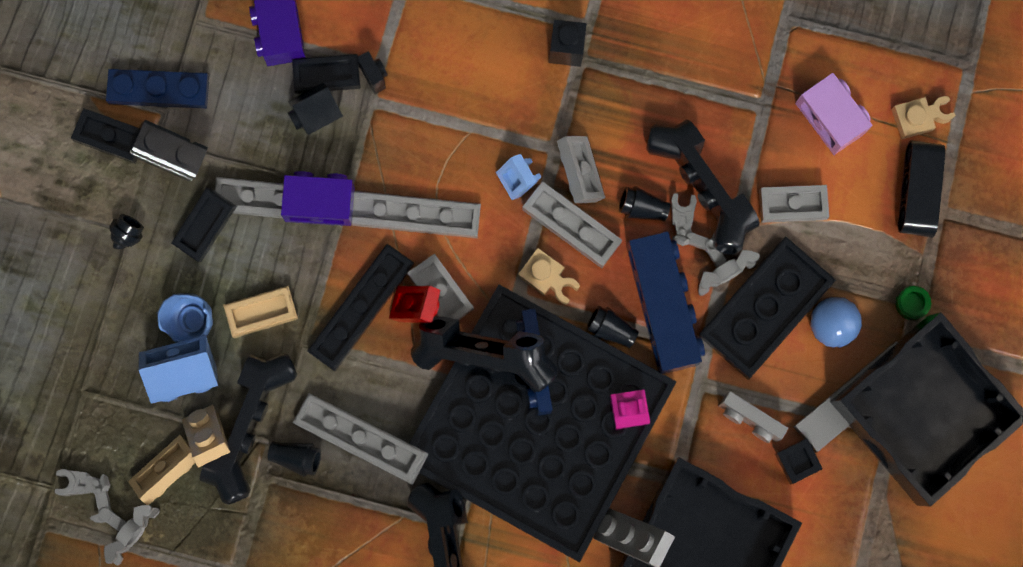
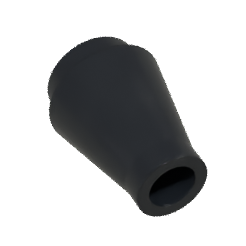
M637 186L633 188L626 187L619 204V212L625 214L626 218L652 219L665 222L670 211V202L663 201Z
M598 306L586 327L588 331L592 332L594 337L621 344L628 348L632 347L639 334V330L629 325L609 307L604 309Z
M273 441L269 447L267 458L268 461L277 463L305 477L307 474H316L321 460V449L315 448L313 443H280Z

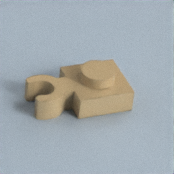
M948 96L939 97L930 106H928L926 97L894 106L891 110L901 139L933 131L936 128L934 121L941 124L950 122L956 116L955 113L943 114L940 111V106L947 104L950 98Z
M537 248L518 273L520 279L544 296L549 289H552L555 292L556 299L564 305H567L570 299L562 294V289L570 286L575 291H578L580 288L576 280L562 278L560 275L565 267L539 248Z

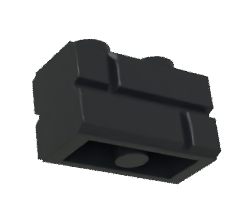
M144 120L139 126L128 155L187 181H192L199 171L208 147L197 142L190 143V139Z

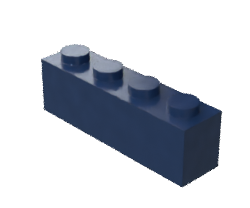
M669 232L630 240L626 248L658 372L666 374L698 366L702 362L701 357L705 356V349L702 338L695 336L693 324L697 323L693 305H687L684 292L688 291V283L685 273L678 271L676 260L680 259L676 240H670Z

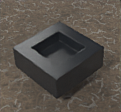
M369 51L358 56L359 67L374 95L386 89L384 78L388 74L379 58L373 60Z
M804 439L775 454L790 485L823 469L808 439Z

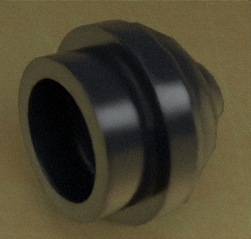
M121 214L118 219H113L109 226L113 248L119 250L138 244L143 237L141 234L144 229L143 225L133 217Z

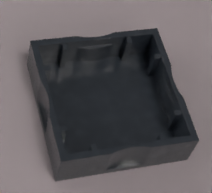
M941 312L924 318L830 401L917 506L931 507L967 475L970 468L979 458L996 449L1023 425L1022 406L1005 386L982 366L970 345Z
M680 457L673 460L642 521L675 536L660 567H781L802 525V522L759 499L750 498L738 493L723 480ZM626 554L619 567H653Z

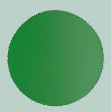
M909 286L897 295L895 301L896 309L903 318L918 320L930 311L931 297L924 288Z

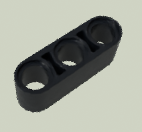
M910 140L907 145L898 218L899 233L933 238L937 232L946 151L945 146L942 144Z

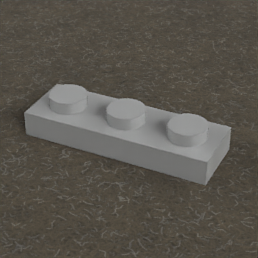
M543 181L522 207L524 212L601 269L623 241Z
M609 508L593 539L653 567H660L675 536L660 528Z

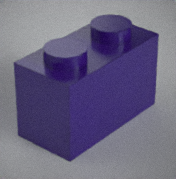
M254 0L255 6H249L252 25H258L260 37H254L257 56L264 57L267 67L292 63V59L306 58L296 0Z
M296 171L293 176L284 175L282 218L285 222L352 226L355 190L353 180L347 179L346 175L337 173L327 174V178L314 177L313 173Z

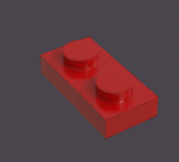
M398 286L389 319L397 322L432 323L433 317L439 310L441 290L432 286Z

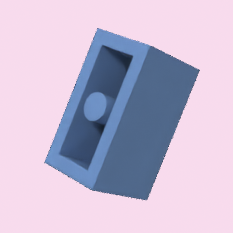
M206 335L139 352L138 370L151 404L160 401H173L179 396L194 392L203 393L212 387L218 386L217 366Z

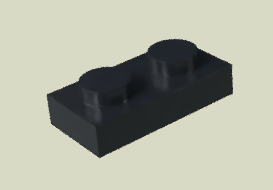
M83 108L71 139L76 143L136 164L137 158L128 155V152L139 128Z

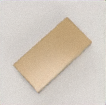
M289 286L223 305L233 338L298 319Z

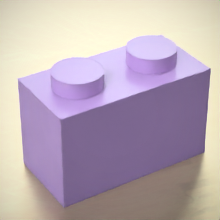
M834 73L801 94L795 103L833 155L863 136L873 126L870 122L871 118L868 111L862 105H857L850 96L851 91L847 83L842 79H838Z

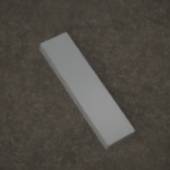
M897 341L793 426L803 439H808L815 453L820 451L850 425L830 401L891 349Z
M308 393L293 421L295 425L412 485L428 456L427 452Z

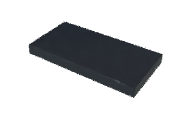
M785 236L698 336L749 380L832 286L836 279Z

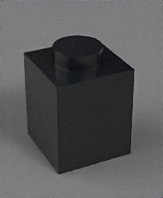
M554 20L549 63L581 67L587 23Z
M324 83L288 101L293 110L287 113L296 130L303 128L307 135L343 117L330 90Z

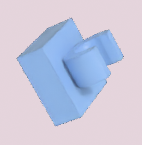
M521 154L511 157L496 171L511 200L522 197L541 178L540 173L533 175L528 167L533 162L532 159H524Z

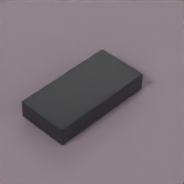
M358 54L292 59L295 94H303L321 83H324L330 91L361 89L357 60Z
M207 187L171 244L197 262H202L237 206L212 188Z

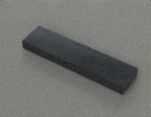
M386 244L307 352L336 372L407 276V273L413 268L414 262L389 244Z

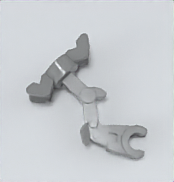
M674 193L671 200L672 225H675L677 235L672 240H676L677 244L681 246L689 244L705 250L716 266L713 272L703 273L698 290L700 296L707 294L710 287H717L742 273L745 267L750 269L756 266V261L760 257L758 253L742 250L737 261L735 259L726 261L723 254L713 246L715 232L711 239L693 233L691 226L697 204L696 196L691 195L689 206L682 207L678 203V194Z
M66 469L56 471L57 476L68 477L69 484L65 489H55L56 494L61 496L95 494L99 513L91 516L90 520L96 523H108L119 531L115 539L116 542L105 545L104 557L106 563L120 565L124 559L122 553L129 551L130 547L139 540L148 526L149 518H155L160 510L152 508L150 505L134 507L133 518L126 522L111 510L108 490L111 485L107 475L102 474L99 479L90 476L87 472Z

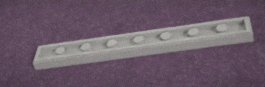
M216 177L215 191L237 206L233 214L282 218L283 183ZM354 191L352 226L478 238L481 204Z

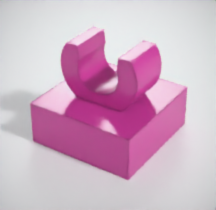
M645 389L610 395L615 430L650 424Z

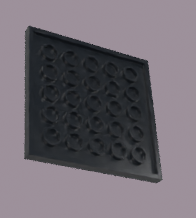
M499 284L471 334L509 341L517 333L515 321L521 320L522 310L535 309L539 333L544 339L545 355L558 368L557 377L548 385L553 411L551 414L537 416L536 408L529 407L527 388L529 386L517 374L505 371H492L485 367L462 365L459 362H455L409 444L428 453L419 472L421 475L448 490H458L464 499L580 563L671 394L676 381ZM645 389L650 424L615 430L610 395Z

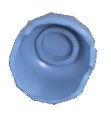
M193 293L173 294L162 302L157 312L160 331L168 334L176 343L204 335L207 337L213 326L211 307L202 297Z
M829 297L821 301L813 310L810 327L815 338L827 347L841 348L856 339L862 327V317L857 306L848 299Z

